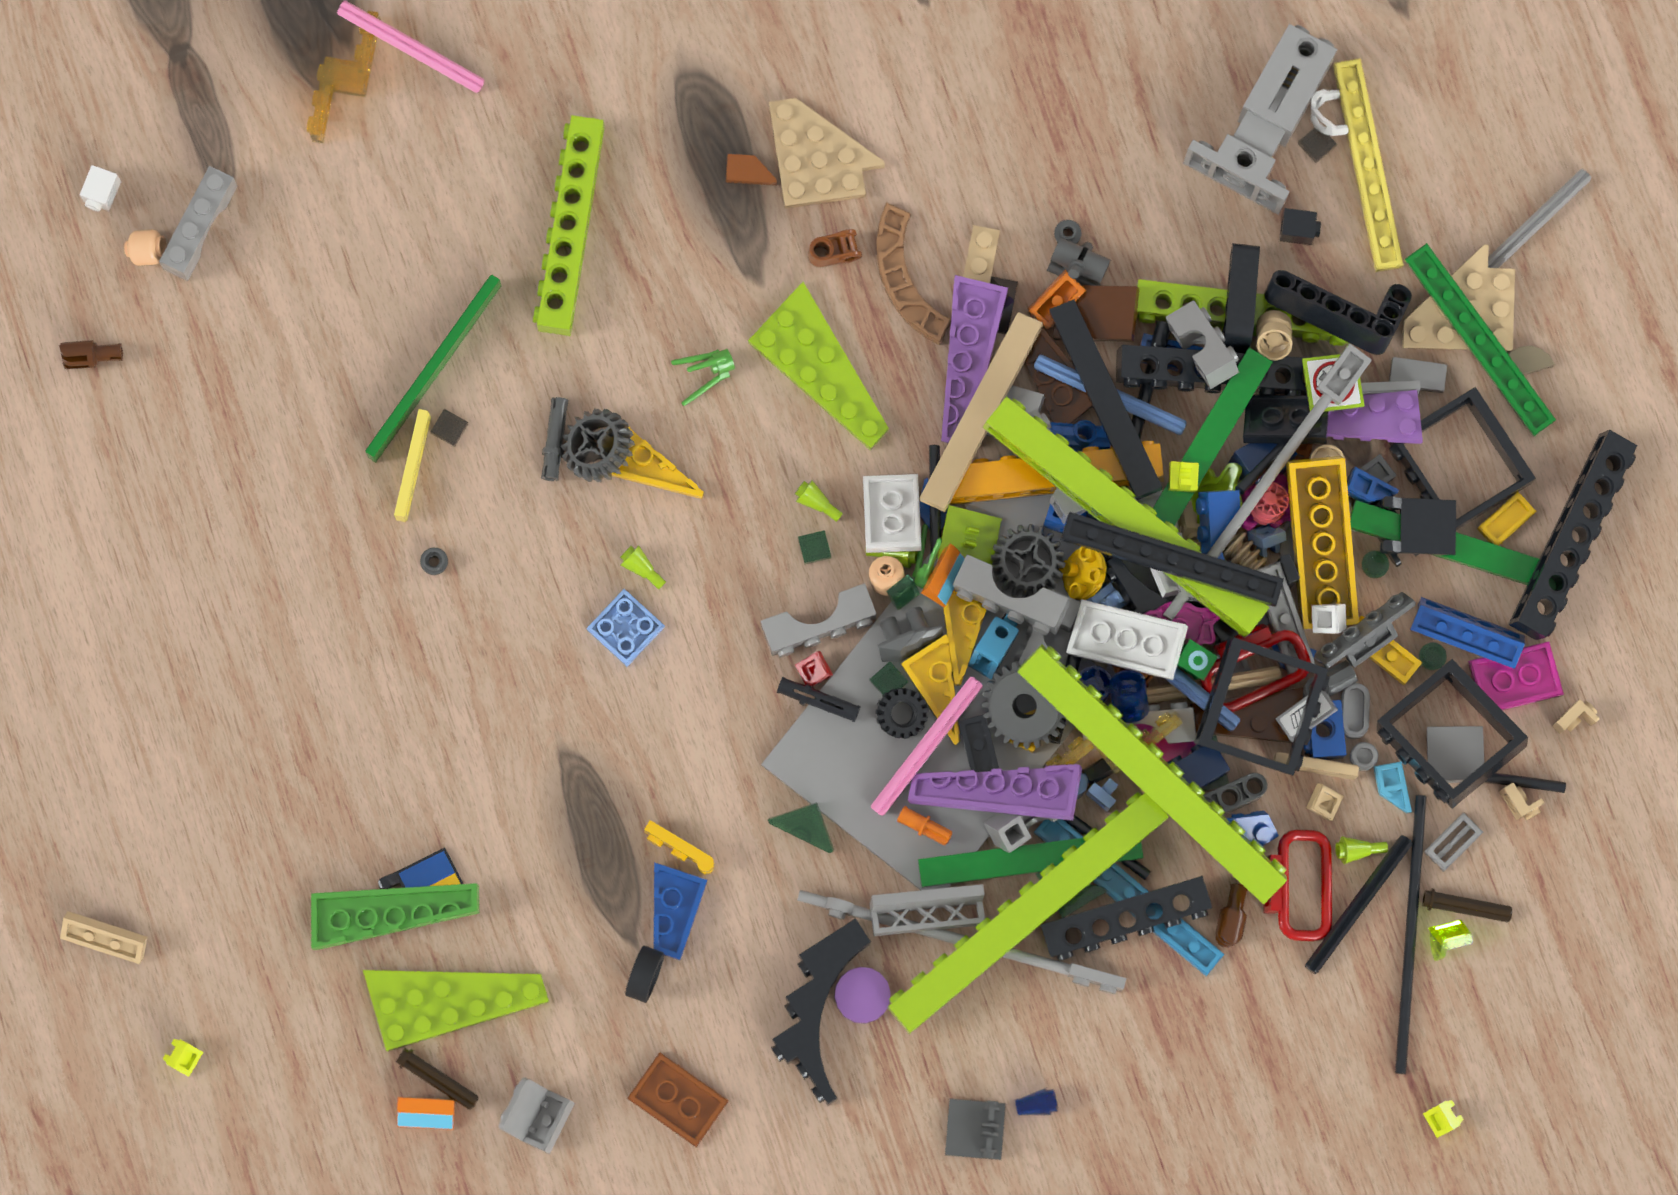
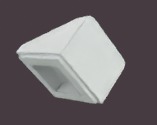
M1345 604L1312 605L1313 633L1338 634L1346 630Z

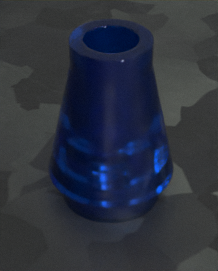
M1044 1088L1025 1097L1015 1099L1018 1116L1052 1115V1112L1058 1111L1054 1089L1047 1090V1088Z

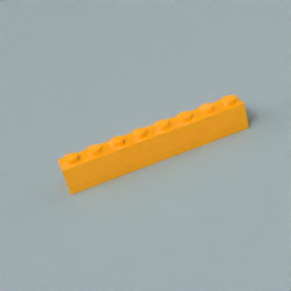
M1142 441L1141 443L1159 481L1164 482L1160 443L1154 444V441ZM1095 446L1082 449L1083 453L1091 459L1090 464L1098 470L1101 468L1107 471L1113 477L1112 481L1119 487L1130 486L1111 446L1110 449L1102 450ZM1014 455L1003 456L999 461H989L987 458L973 460V463L970 464L949 505L1053 494L1057 487L1021 458L1017 459Z

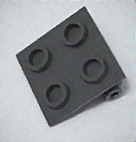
M949 1099L945 1155L1001 1160L1006 1103Z

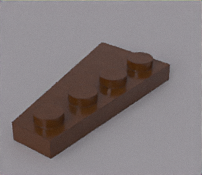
M1042 327L1025 360V364L1039 393L1045 396L1044 404L1052 421L1055 423L1072 424L1093 406L1086 392L1034 368L1037 357L1044 355L1076 370L1071 361Z
M1303 688L1278 691L1233 712L1240 718L1236 728L1233 731H1228L1217 722L1213 735L1293 743L1276 718L1302 700ZM1239 697L1226 698L1224 702L1228 703ZM1191 703L1190 707H1194L1197 733L1204 710L1195 703Z

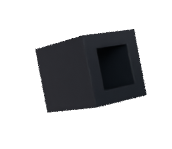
M1285 208L1281 219L1279 241L1312 245L1314 238H1319L1321 221H1317V212Z

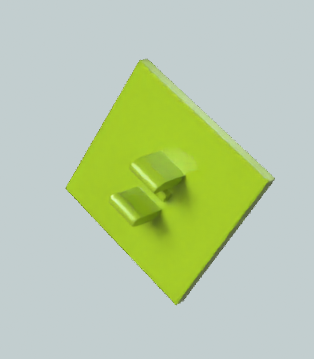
M949 505L937 559H939L943 549L951 543L964 557L969 555L992 565L993 561L990 558L995 553L993 546L997 544L1002 518Z

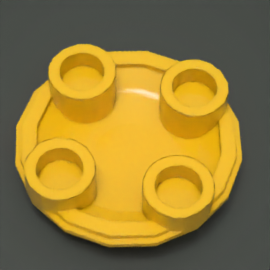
M1080 547L1071 554L1068 560H1064L1065 567L1059 569V571L1063 573L1064 588L1069 597L1076 600H1087L1093 597L1101 589L1105 580L1106 563L1104 556L1100 552Z

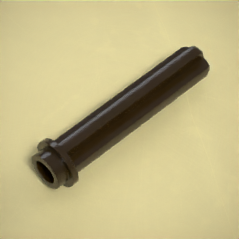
M1433 888L1430 891L1425 890L1422 906L1427 907L1429 911L1434 908L1507 923L1510 922L1512 917L1511 906L1435 892Z
M404 1048L396 1060V1063L400 1065V1069L404 1067L468 1110L475 1106L479 1098L478 1095L415 1055L413 1049L409 1051Z

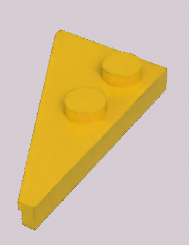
M631 430L634 435L630 439L634 441L635 445L628 449L632 452L633 456L626 457L625 460L628 466L621 465L619 467L621 474L613 472V477L699 499L703 498L704 492L690 478L688 479L674 464Z
M954 590L946 607H943L949 640L954 686H960L987 609L982 607L983 603L974 599L972 602L961 599Z
M946 634L901 663L936 719L939 718L955 697L949 640ZM958 720L947 733L953 745L960 742Z

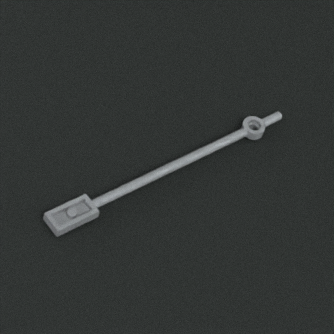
M1352 344L1346 346L1316 389L1322 393L1320 399L1206 555L1216 558L1220 556L1330 402L1333 401L1337 405L1341 404L1372 360ZM1178 584L1177 589L1179 593L1163 614L1170 621L1175 618L1188 599L1194 598Z
M803 890L799 892L797 901L829 910L828 915L844 920L845 916L848 915L872 921L871 912L868 908L854 905L845 900L825 897ZM878 914L880 924L892 926L896 921L890 914ZM905 919L911 924H919V922ZM944 929L913 932L956 944L965 936ZM1013 948L1003 956V958L1068 975L1067 977L1073 978L1072 983L1085 987H1089V983L1099 985L1100 991L1110 994H1116L1117 990L1122 992L1126 982L1124 977L1073 963L1067 964Z

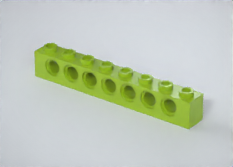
M571 115L570 124L565 123L563 139L567 140L566 150L561 149L559 165L563 166L562 175L556 176L555 191L559 193L557 202L552 201L550 217L554 218L553 228L548 227L546 244H550L549 254H544L542 260V270H546L545 279L539 280L537 296L541 297L540 307L535 306L533 322L537 323L538 332L571 336L605 129L604 120ZM579 142L588 144V148L583 152L576 151L574 146ZM574 168H580L584 171V174L579 178H574L570 175V172ZM570 194H576L580 197L579 201L575 204H569L565 199ZM566 220H572L576 223L575 227L571 230H564L561 225ZM562 246H567L571 249V253L567 256H560L557 254V250ZM559 272L567 275V279L561 283L553 281L552 278ZM552 299H560L563 302L562 306L558 309H551L548 303Z
M1138 279L1139 299L1137 318H1139L1140 322L1155 323V320L1167 322L1166 316L1183 307L1184 303L1194 300L1199 309L1204 307L1212 319L1210 322L1211 326L1221 328V331L1223 330L1227 290ZM1256 293L1253 336H1257L1256 325L1259 317L1265 312L1275 310L1285 313L1290 318L1292 337H1300L1302 341L1309 343L1325 340L1334 346H1345L1348 343L1307 322L1302 326L1295 325L1292 321L1293 315L1269 304L1265 300L1264 294ZM1159 299H1164L1169 303L1170 307L1163 310L1158 308L1155 302ZM1220 306L1224 314L1215 316L1211 313L1210 307Z

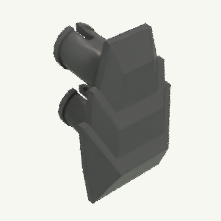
M914 607L906 612V617L912 630L903 634L897 624L896 617L890 616L880 622V627L884 632L886 641L878 645L882 662L904 661L912 654L921 651L944 635L942 626H928L921 607Z

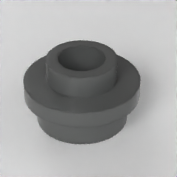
M1072 220L1061 221L1057 224L1054 231L1057 243L1062 237L1077 244L1082 235L1080 226ZM1065 229L1072 230L1073 235L1070 237H1066L1063 234V231Z
M433 547L423 552L420 564L427 574L439 575L446 570L448 558L442 549ZM431 558H438L440 560L439 564L431 566L429 564Z

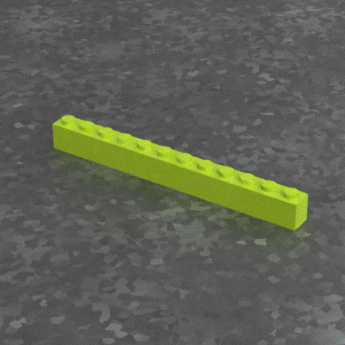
M1006 396L982 427L1098 521L1200 552L1201 548L1191 539L1185 540L1178 534L1179 530L1168 521H1165V523L1156 517L1157 513L1152 507L1147 504L1141 505L1134 499L1135 495L1132 491L1124 486L1120 488L1112 481L1113 477L1107 471L1101 468L1099 470L1090 464L1091 459L1081 451L1075 452L1068 446L1069 442L1058 433L1054 435L1047 429V424L1037 416L1032 417L1025 412V406L1014 398L1010 400ZM1164 573L1244 638L1253 630L1270 608L1261 602Z
M1041 644L1018 668L1017 672L1260 902L1265 904L1287 881V876L1284 874L1286 868L1277 859L1274 858L1272 861L1264 855L1266 849L1254 839L1250 842L1243 835L1246 832L1245 829L1235 820L1230 823L1223 816L1225 813L1224 809L1214 800L1209 803L1202 796L1205 793L1202 788L1194 781L1189 784L1182 777L1184 772L1174 762L1168 764L1162 758L1164 753L1154 743L1151 742L1148 745L1141 738L1143 733L1134 724L1131 723L1128 726L1120 718L1123 714L1114 705L1110 704L1107 706L1100 700L1102 694L1090 684L1086 687L1079 680L1082 677L1081 674L1071 665L1066 668L1059 661L1061 656L1051 646L1045 648Z
M1139 792L1134 794L1125 802L1128 805L1121 813L1118 810L1111 813L1104 820L1107 825L1099 831L1096 827L1083 837L1085 840L1083 845L1078 849L1074 845L1061 855L1064 860L1059 865L1050 864L1040 873L1043 877L1035 885L1032 881L1027 883L1018 891L1021 896L1017 900L1012 902L1008 899L997 909L1000 913L993 920H990L989 917L985 918L975 927L978 930L971 938L965 935L954 944L957 950L951 955L947 956L944 953L932 963L935 968L927 975L922 971L910 981L913 986L909 990L904 992L900 989L889 999L892 1004L888 1006V1010L907 1033L911 1034L1165 822L1169 817L1167 813L1146 793L1143 795Z

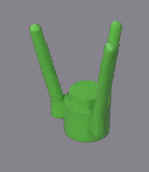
M728 349L722 351L715 350L710 353L671 361L672 365L707 360L687 367V372L710 367L713 374L718 373L715 378L682 401L683 406L698 398L721 380L730 377L728 371L735 369V365Z
M927 524L922 526L921 551H918L916 566L912 577L915 578L913 584L922 589L934 569L933 566L942 543V539L938 538L928 564H923L922 566L928 529Z

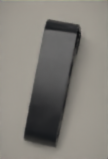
M1232 243L1225 321L1222 330L1225 338L1223 343L1226 348L1231 346L1236 353H1246L1253 337L1260 246Z

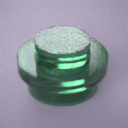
M1370 551L1363 557L1361 567L1368 577L1380 578L1387 573L1389 560L1380 551Z
M1427 643L1419 652L1421 665L1428 670L1440 669L1447 659L1445 649L1438 643Z

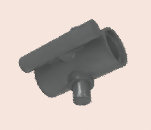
M1061 237L1053 252L1047 271L1060 276L1066 270L1069 277L1075 279L1080 285L1100 286L1111 260L1093 252V245L1090 242H1085L1079 246Z

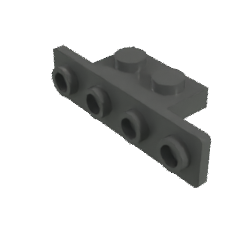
M1404 592L1393 595L1380 608L1368 613L1362 621L1355 626L1347 628L1334 641L1325 644L1314 655L1315 659L1326 668H1330L1346 657L1348 663L1355 668L1398 637L1392 622L1416 605L1414 599Z

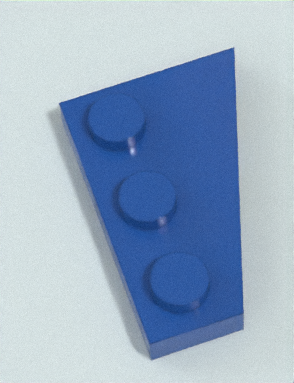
M654 862V949L664 952L665 956L681 961L707 884L706 879Z

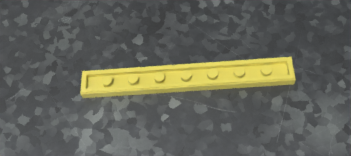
M1361 59L1337 62L1333 64L1337 88L1340 92L1344 122L1348 126L1347 136L1375 271L1380 272L1402 268L1403 260Z

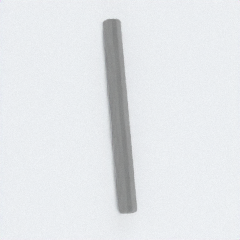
M1580 169L1488 257V268H1499L1590 182V174L1586 170Z

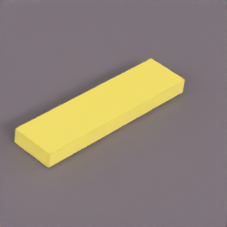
M422 409L418 410L394 516L397 521L406 522L408 520L429 430L431 416L428 411Z

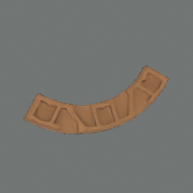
M886 202L878 227L876 243L877 263L883 287L891 303L902 318L925 338L940 345L951 323V319L938 312L919 295L909 276L905 263L904 237L911 213Z

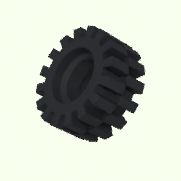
M894 688L882 695L883 698L878 701V709H876L875 714H877V723L880 724V728L884 732L895 738L907 739L911 736H916L917 732L923 730L925 727L923 725L928 720V717H926L928 708L925 706L926 702L920 697V694L906 688ZM900 702L907 703L912 709V717L905 724L896 723L891 715L893 707Z

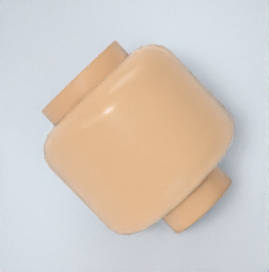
M157 230L133 231L128 241L124 244L125 255L130 257L132 263L137 266L157 265L160 263L159 261L167 247L165 237Z
M882 556L872 562L869 568V580L876 593L883 596H891L897 594L903 588L905 572L903 565L898 559L892 556Z

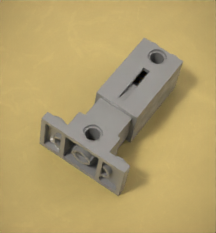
M1289 24L1243 105L1238 119L1240 125L1234 136L1232 137L1227 134L1218 152L1214 151V148L1207 142L1193 140L1187 150L1183 164L1279 215L1290 191L1286 190V186L1283 183L1274 179L1268 180L1276 161L1273 156L1279 145L1286 147L1309 106L1313 95L1329 70L1337 52V49L1333 47L1334 45L1324 38H1315L1302 26Z

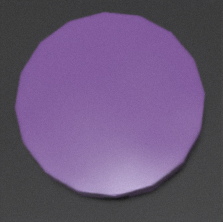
M858 967L849 970L840 978L836 985L835 1001L837 1008L845 1018L854 1023L866 1024L877 1020L885 1013L890 1004L891 992L888 982L881 973L872 968Z

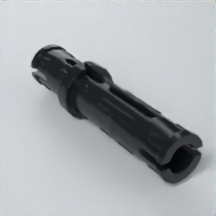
M785 677L781 678L776 692L798 700L800 705L805 706V704H808L828 713L849 719L852 722L856 721L861 708L859 705L857 706L813 689L811 684L807 683L805 686ZM794 689L815 696L816 699L796 693ZM823 699L830 703L843 707V710L821 702V700Z

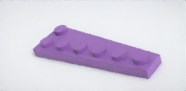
M957 275L954 278L941 441L944 443H949L989 368L1008 292L1007 287Z
M1417 390L1363 395L1364 407L1329 411L1327 437H1333V439L1344 440V437L1360 438V441L1383 439L1395 443H1423Z
M1080 764L1045 766V768L1038 769L1019 767L1018 770L1004 771L1002 769H991V771L987 772L968 770L955 773H917L911 781L908 801L910 804L1073 820L1082 767Z

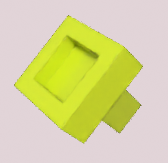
M1171 461L1169 463L1168 490L1197 492L1199 463Z
M173 1039L171 1044L175 1048L170 1056L165 1054L162 1059L167 1065L189 1077L203 1052L181 1039Z
M1452 1100L1444 1101L1423 1113L1437 1138L1459 1127L1463 1121L1461 1115L1456 1117L1451 1110L1455 1105Z

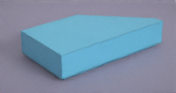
M1402 762L1374 766L1373 770L1378 794L1406 814L1411 813L1412 809Z

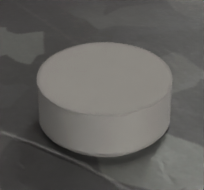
M1358 743L1350 752V762L1353 765H1358L1360 771L1370 770L1378 761V751L1370 743Z

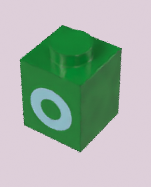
M1185 638L1177 667L1196 679L1204 680L1218 656L1191 639Z

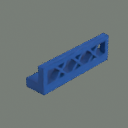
M1421 597L1419 600L1418 610L1410 628L1412 631L1514 669L1525 645V635Z

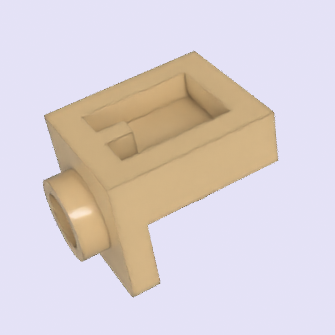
M1189 501L1178 520L1179 532L1182 533V537L1185 540L1191 539L1196 544H1201L1197 537V529L1200 524H1197V514L1193 511L1192 501Z
M1579 699L1552 727L1559 734L1566 729L1571 732L1582 721L1578 717L1579 715L1592 726L1599 720V717L1596 715L1597 710L1589 702H1583Z
M1514 783L1499 791L1516 820L1524 816L1527 821L1541 812L1538 807L1544 804L1543 799L1541 798L1528 806L1526 804L1528 799L1521 787H1516Z

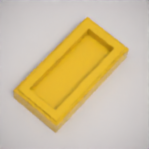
M1517 492L1486 519L1477 530L1489 543L1499 546L1537 511Z

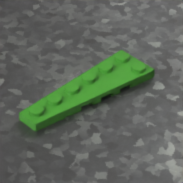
M473 883L311 893V948L313 950H320L478 914L479 885Z

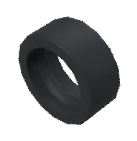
M645 945L640 949L628 979L625 991L626 996L644 1003L649 1000L662 967L664 952Z

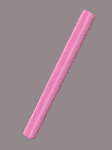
M348 1L341 3L337 11L341 17L475 93H478L484 85L485 80Z
M969 677L871 804V808L879 815H885L983 688L982 683L976 678Z

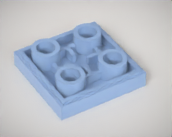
M623 589L586 630L628 667L665 628V625L629 592Z

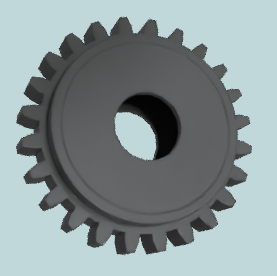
M1014 661L1012 669L1007 665L1002 667L1003 675L999 672L993 674L997 680L996 682L992 680L987 682L991 691L985 690L983 692V696L989 699L982 703V707L988 708L989 711L983 717H991L992 721L988 724V728L995 726L998 730L994 735L996 737L1001 734L1005 736L1003 743L1006 744L1011 739L1014 740L1013 745L1015 748L1019 746L1020 742H1023L1024 748L1028 749L1031 742H1033L1035 747L1038 748L1041 746V739L1048 744L1051 742L1050 734L1055 737L1060 734L1057 727L1064 728L1066 726V723L1062 720V718L1066 717L1017 672L1020 666L1017 661ZM1028 694L1035 699L1037 709L1034 714L1027 715L1018 709L1016 704L1018 695Z

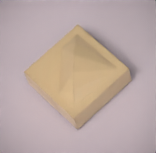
M1317 783L1306 809L1328 821H1333L1344 796L1323 784Z

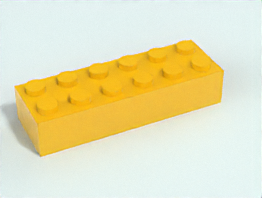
M1342 456L1288 461L1286 463L1294 562L1300 576L1296 585L1299 618L1303 629H1312V605L1345 604L1346 625L1359 623L1345 458Z

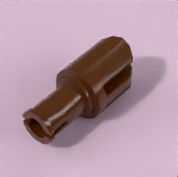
M94 340L63 342L59 345L64 369L95 368L99 362L123 361L122 343L97 345Z
M1232 883L1230 885L1231 889L1227 907L1220 909L1215 939L1218 945L1229 948L1234 946L1243 937L1247 914L1243 911L1248 889L1242 884Z

